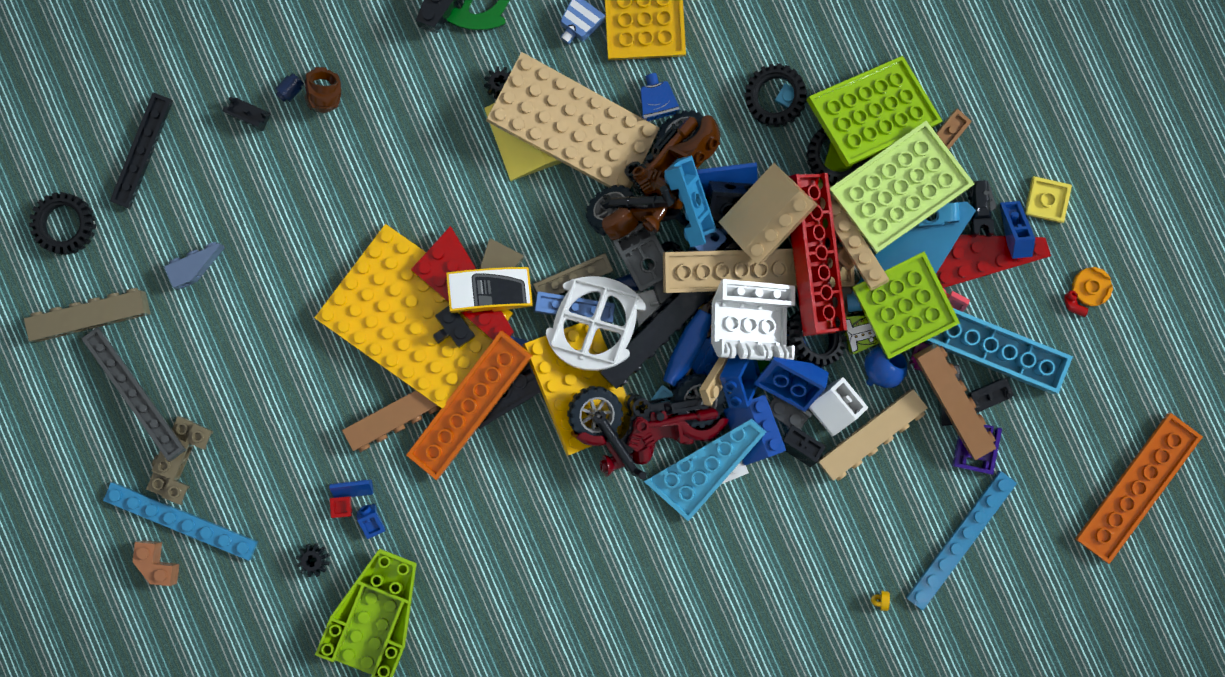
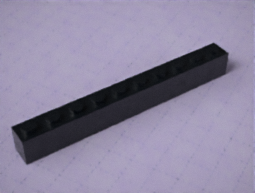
M730 236L717 250H742V248ZM715 291L672 293L633 332L626 348L629 350L630 356L622 363L612 368L599 370L598 372L616 389L625 385L628 377L632 373L638 372L642 367V363L646 359L652 358L656 354V350L661 345L666 344L670 340V336L675 331H679L684 326V322L689 317H693L703 303L709 302Z

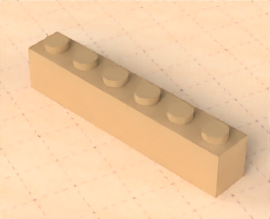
M914 389L908 390L823 455L817 463L830 480H841L847 475L846 471L851 467L855 469L862 464L861 459L866 455L869 457L874 455L878 451L877 447L882 443L884 445L888 444L894 439L893 435L896 432L902 433L909 428V422L913 419L917 421L925 415L924 411L928 407Z

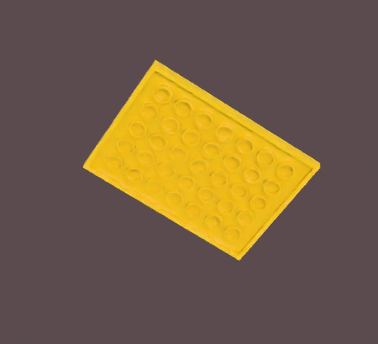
M385 224L314 318L443 409L448 399L493 340L458 312L475 337L460 348L457 347L450 336L439 344L435 341L433 335L444 329L435 315L448 307L449 303L411 271L426 252ZM502 310L505 318L509 321L513 313L510 310Z

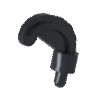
M668 241L661 244L664 252L670 249L674 252H683L675 242Z

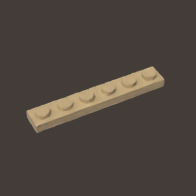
M830 193L835 234L867 286L872 291L888 283V276L861 233ZM821 198L820 201L822 209H824L826 205L824 198Z

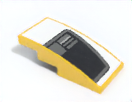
M529 267L486 268L446 273L451 313L487 310L495 312L533 306Z

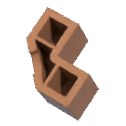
M147 540L135 542L133 563L149 584L162 586L177 584L179 564L160 562L162 542Z

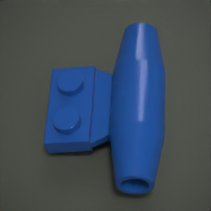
M699 309L685 327L670 356L663 377L665 382L677 387L676 384L682 381L691 368L697 374L709 375L719 359L711 344V337H707L711 326V314Z

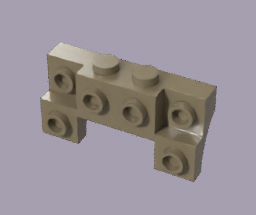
M177 416L172 430L186 448V451L171 462L167 461L160 451L159 455H156L152 461L153 474L146 490L182 505L184 496L190 486L177 480L181 477L193 446L206 450L208 440L214 431L185 417Z

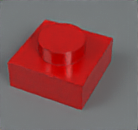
M351 496L330 498L331 518L352 516Z

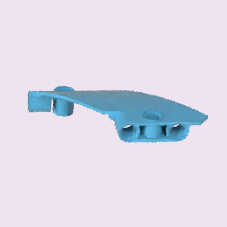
M967 201L948 203L935 212L936 216L933 220L928 221L925 219L875 254V257L885 271L925 251L935 273H937L976 210ZM861 277L857 284L863 282L864 279ZM852 291V293L847 294L848 312L863 311L854 292Z

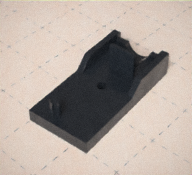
M530 362L527 363L506 393L478 427L479 429L541 393Z

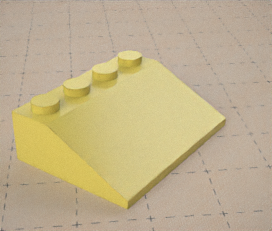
M495 103L484 108L487 117ZM490 124L510 181L562 163Z

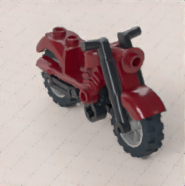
M697 373L683 377V380L676 384V389H673L672 397L648 401L636 393H630L624 400V405L628 412H624L622 432L618 434L617 428L621 426V417H623L622 404L618 397L603 387L589 386V388H583L578 394L576 393L573 396L574 399L568 405L570 408L567 410V416L569 417L568 422L573 429L571 435L589 446L604 445L612 456L603 455L602 460H600V470L604 472L606 477L610 476L614 470L624 467L631 475L643 480L646 478V473L638 469L635 464L644 465L651 460L655 443L658 440L672 438L682 444H693L694 440L709 442L713 438H717V435L725 428L729 421L728 418L720 415L724 411V404H726L725 393L721 389L711 406L704 405L701 394H698L697 387L702 386L707 375ZM595 399L601 400L597 407L594 405L593 400ZM588 402H590L591 408H584V406ZM604 403L607 404L609 410H601ZM582 411L587 415L584 419L581 418ZM590 419L592 420L591 428L584 424Z

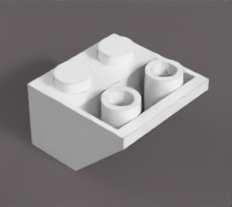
M842 377L827 386L809 409L829 434L834 436L861 416L868 409V406L845 378Z

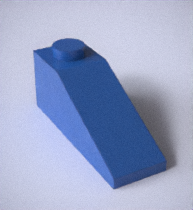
M1020 201L1001 202L1000 209L1004 231L1012 259L1032 257L1035 236Z

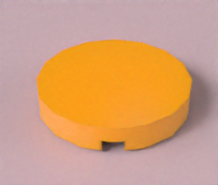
M1091 267L1077 273L1072 282V291L1078 294L1077 300L1081 304L1098 306L1105 303L1111 297L1113 284L1109 274L1103 269Z

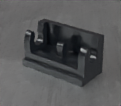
M229 97L230 105L228 107L224 106L222 110L225 114L261 131L264 130L271 113L236 97Z
M1007 378L998 379L966 394L968 398L971 397L977 406L975 408L976 413L1011 399L1014 396Z
M794 425L786 431L782 439L786 452L809 467L817 463L826 448L825 445Z

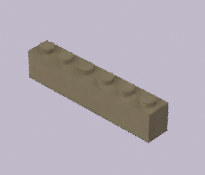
M138 288L126 290L125 294L112 293L108 294L105 299L100 300V297L88 299V303L85 304L75 302L69 304L68 308L55 307L49 309L50 312L44 314L43 312H34L30 314L31 317L24 318L29 342L37 343L151 315L146 292L138 290Z

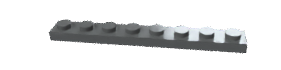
M97 327L81 339L167 461L171 462L185 452L186 448L102 330Z

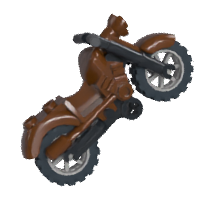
M685 110L680 114H674L672 118L669 117L666 123L661 125V130L657 133V143L653 146L652 153L646 156V161L642 164L635 161L628 164L625 168L626 176L633 182V186L642 196L635 197L628 187L625 188L624 185L619 187L613 185L611 188L603 189L601 193L598 192L595 195L596 197L590 200V205L586 208V218L595 232L600 233L602 236L607 234L613 241L628 235L642 222H644L642 225L647 231L658 233L661 221L676 219L682 225L687 226L689 221L680 211L683 202L679 199V189L671 191L670 186L665 181L664 171L677 159L691 155L697 169L714 154L720 145L721 137L719 127L711 115L703 117L701 113H696L694 110H690V112Z

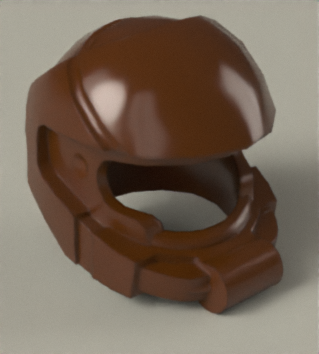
M314 67V70L306 73V104L310 110L318 113L331 112L337 109L340 103L341 81L337 73L327 70L326 67ZM324 79L329 81L331 85H318L313 83V81Z

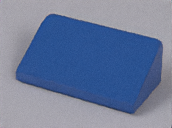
M371 479L330 484L329 489L334 498L365 496L373 494V483Z

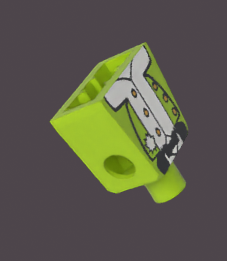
M866 316L846 317L847 330L844 334L847 336L846 342L850 355L879 344Z

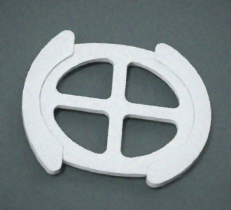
M588 276L565 282L563 288L568 292L558 308L553 328L546 330L547 340L554 353L568 365L588 371L605 370L625 361L630 356V352L626 348L634 332L637 310L645 311L646 309L642 298L627 285L611 278ZM591 292L601 294L592 317L578 315L569 311L571 305L581 296ZM613 296L622 304L626 314L624 326L600 320L608 297ZM566 320H572L589 326L580 350L573 349L565 338L564 322ZM597 329H604L621 335L619 341L609 350L596 355L589 353Z

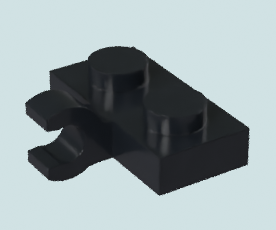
M449 306L435 315L444 328L433 335L438 344L450 336L457 347L460 348L475 337L458 312H450Z

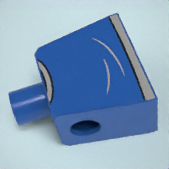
M657 73L646 75L648 86L641 87L640 91L643 120L652 121L679 113V105L668 81L659 83Z

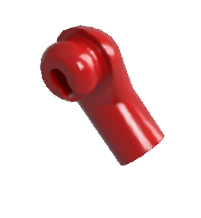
M1075 291L1066 293L1064 301L1068 311L1085 317L1088 313V308L1078 304V294Z

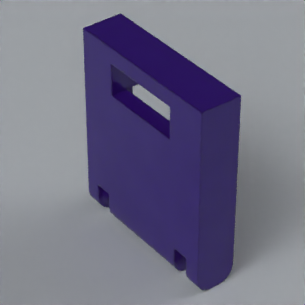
M984 425L986 431H990L993 434L994 426ZM997 427L995 435H993L996 440L993 442L996 449L977 459L983 461L982 468L965 465L967 457H972L958 435L952 466L993 475L1002 428Z

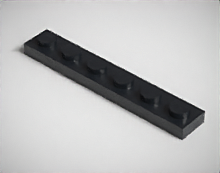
M152 93L110 202L131 209L173 103L172 99Z

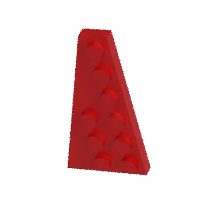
M450 226L414 265L411 271L449 303L446 273L474 270L476 267ZM502 311L460 312L492 340L496 338L500 331H504L510 337L514 333Z
M960 235L936 275L942 288H946L1048 258L1051 254L1045 237H1035L1032 257L1012 259L1007 246L1006 236L987 237L986 235H976L973 238L971 235Z

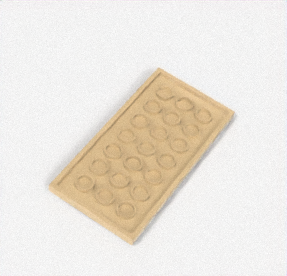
M523 52L519 55L486 119V122L609 188L613 185H617V187L624 185L625 188H631L633 182L626 176L625 168L628 164L635 161L640 162V164L643 163L660 129L656 125L643 120V118Z

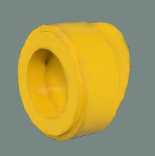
M881 591V595L876 594L871 597L872 604L880 607V611L889 610V591Z

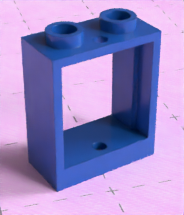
M737 352L735 358L728 359L720 375V380L729 408L748 409L758 387L754 385V381L761 373L757 360L740 359Z

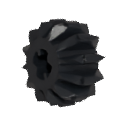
M496 66V72L494 73L490 69L489 74L491 76H485L484 78L487 81L484 87L489 89L487 91L488 95L494 94V99L496 100L511 71L507 73V67H503L502 71H500L499 66ZM503 80L504 84H501L499 87L497 85V82Z
M315 543L313 548L311 544H307L306 549L301 548L299 551L302 555L296 556L297 560H301L296 566H303L300 573L304 574L308 571V577H312L313 573L318 577L320 576V571L326 572L327 569L324 565H330V561L325 560L330 554H323L326 548L322 547L319 549L318 543ZM316 557L317 561L310 563L309 559Z

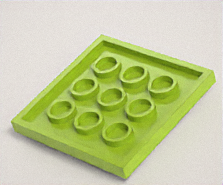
M925 251L885 270L889 282L872 291L865 281L851 287L887 359L960 324Z

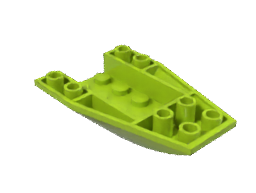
M379 549L330 616L315 655L331 662H341L371 674V677H393L406 645L417 563Z

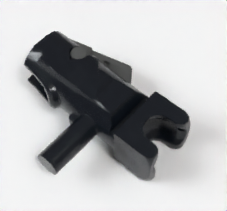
M974 181V185L969 188L968 194L970 205L976 210L971 218V236L975 238L979 234L980 228L985 230L986 236L991 237L994 234V220L991 218V212L996 208V203L988 181Z

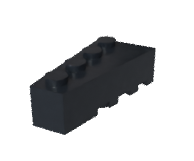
M424 0L416 18L418 27L437 34L451 15L452 10L461 0Z

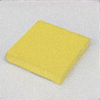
M1033 176L1024 211L1025 215L1061 224L1064 223L1072 185Z

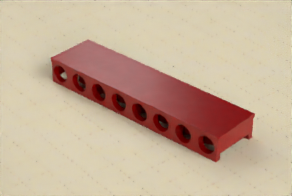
M828 173L791 175L789 177L818 204L791 233L803 336L847 330ZM819 178L823 180L822 189L818 187ZM821 198H824L826 202L824 209L820 205ZM824 217L828 220V227L826 229L823 227ZM827 237L830 239L831 242L830 247L828 249L825 245V240ZM829 257L833 260L832 268L828 266ZM831 277L835 279L834 288L830 285ZM833 297H836L838 300L836 308L833 306ZM836 316L840 319L839 328L835 325Z

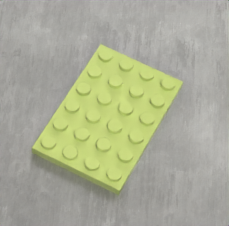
M925 121L830 188V193L877 254L971 188L974 182L930 124Z

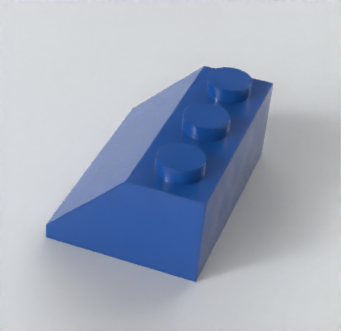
M757 162L697 170L705 196L709 181L754 184L758 180Z
M766 395L753 398L748 409H724V415L729 419L730 431L750 419H753L766 431L765 435L742 460L743 466L786 451Z

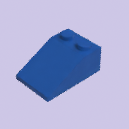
M774 357L754 381V385L806 412L826 389L829 372L813 363Z

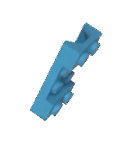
M691 155L677 159L664 171V177L671 191L679 189V199L684 204L685 217L689 221L688 225L684 228V237L689 242L690 247L706 244L704 236L715 232L717 229Z

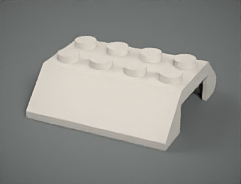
M722 279L712 301L711 344L716 355L721 358H735L737 352L740 359L770 361L772 357L794 360L795 346H787V307L795 306V286Z

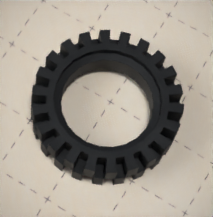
M778 63L777 66L769 64V67H761V71H755L754 77L749 78V84H746L745 102L750 113L759 123H764L768 127H771V125L774 127H779V125L786 126L788 122H794L796 117L799 118L800 112L804 111L805 102L807 103V90L800 74L798 75L795 69L792 70L790 66L785 65L784 67ZM771 79H783L789 82L794 89V98L791 105L778 113L764 110L758 101L760 88Z
M823 127L811 138L806 157H808L807 164L811 167V173H828L829 183L832 186L870 159L868 157L853 164L850 169L842 172L828 169L820 157L821 146L823 142L829 139Z
M60 192V194L52 193V196L46 195L44 201L39 200L37 202L39 207L34 206L32 209L35 211V214H30V219H33V223H29V227L33 228V231L30 232L32 236L36 237L34 239L35 242L40 243L39 246L47 249V251L61 255L75 254L78 252V249L83 250L86 248L84 244L91 242L89 240L90 236L94 237L95 235L92 229H96V224H93V221H96V217L92 215L93 210L88 207L89 204L65 192ZM69 206L79 216V229L71 239L61 242L56 241L47 231L48 216L58 207Z
M800 310L789 318L790 321L787 322V334H789L787 342H791L788 346H795V356H799L796 361L813 363L822 368L839 360V357L843 355L844 352L842 350L846 348V344L842 342L847 341V336H842L841 334L845 333L846 330L828 333V349L823 354H817L811 351L803 340ZM835 321V325L837 328H839L840 321Z

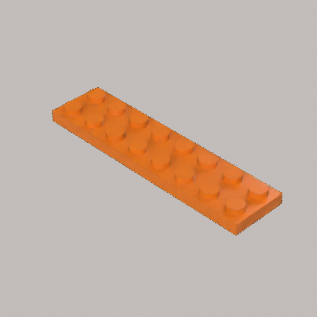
M500 331L448 399L445 407L438 412L406 456L435 480H438L533 355L504 331Z
M1167 413L1075 540L1104 562L1110 564L1203 436L1172 413Z

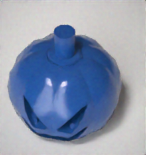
M877 346L865 357L864 368L868 376L866 383L869 386L876 384L883 388H894L907 375V361L901 353L887 359L881 346Z

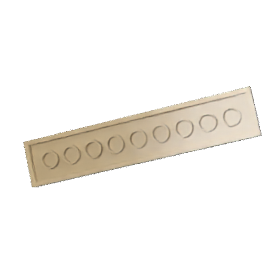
M776 249L762 264H757L743 250L663 252V293L717 291L722 279L793 285L797 288L793 249ZM831 257L828 258L829 268H832L833 266V260ZM839 264L842 287L855 286L854 266L850 271H847ZM833 277L830 279L831 287H835V279Z

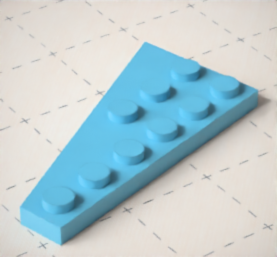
M750 419L644 482L689 521L765 435L766 431L753 419Z

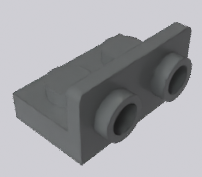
M776 396L769 404L773 416L788 428L794 425L801 429L808 418L812 416L809 408L804 412Z

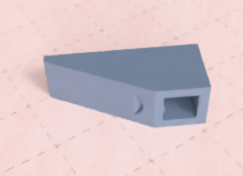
M212 242L205 246L206 249L201 251L194 250L187 253L185 258H175L169 261V265L164 266L172 287L180 290L196 283L224 250V245Z

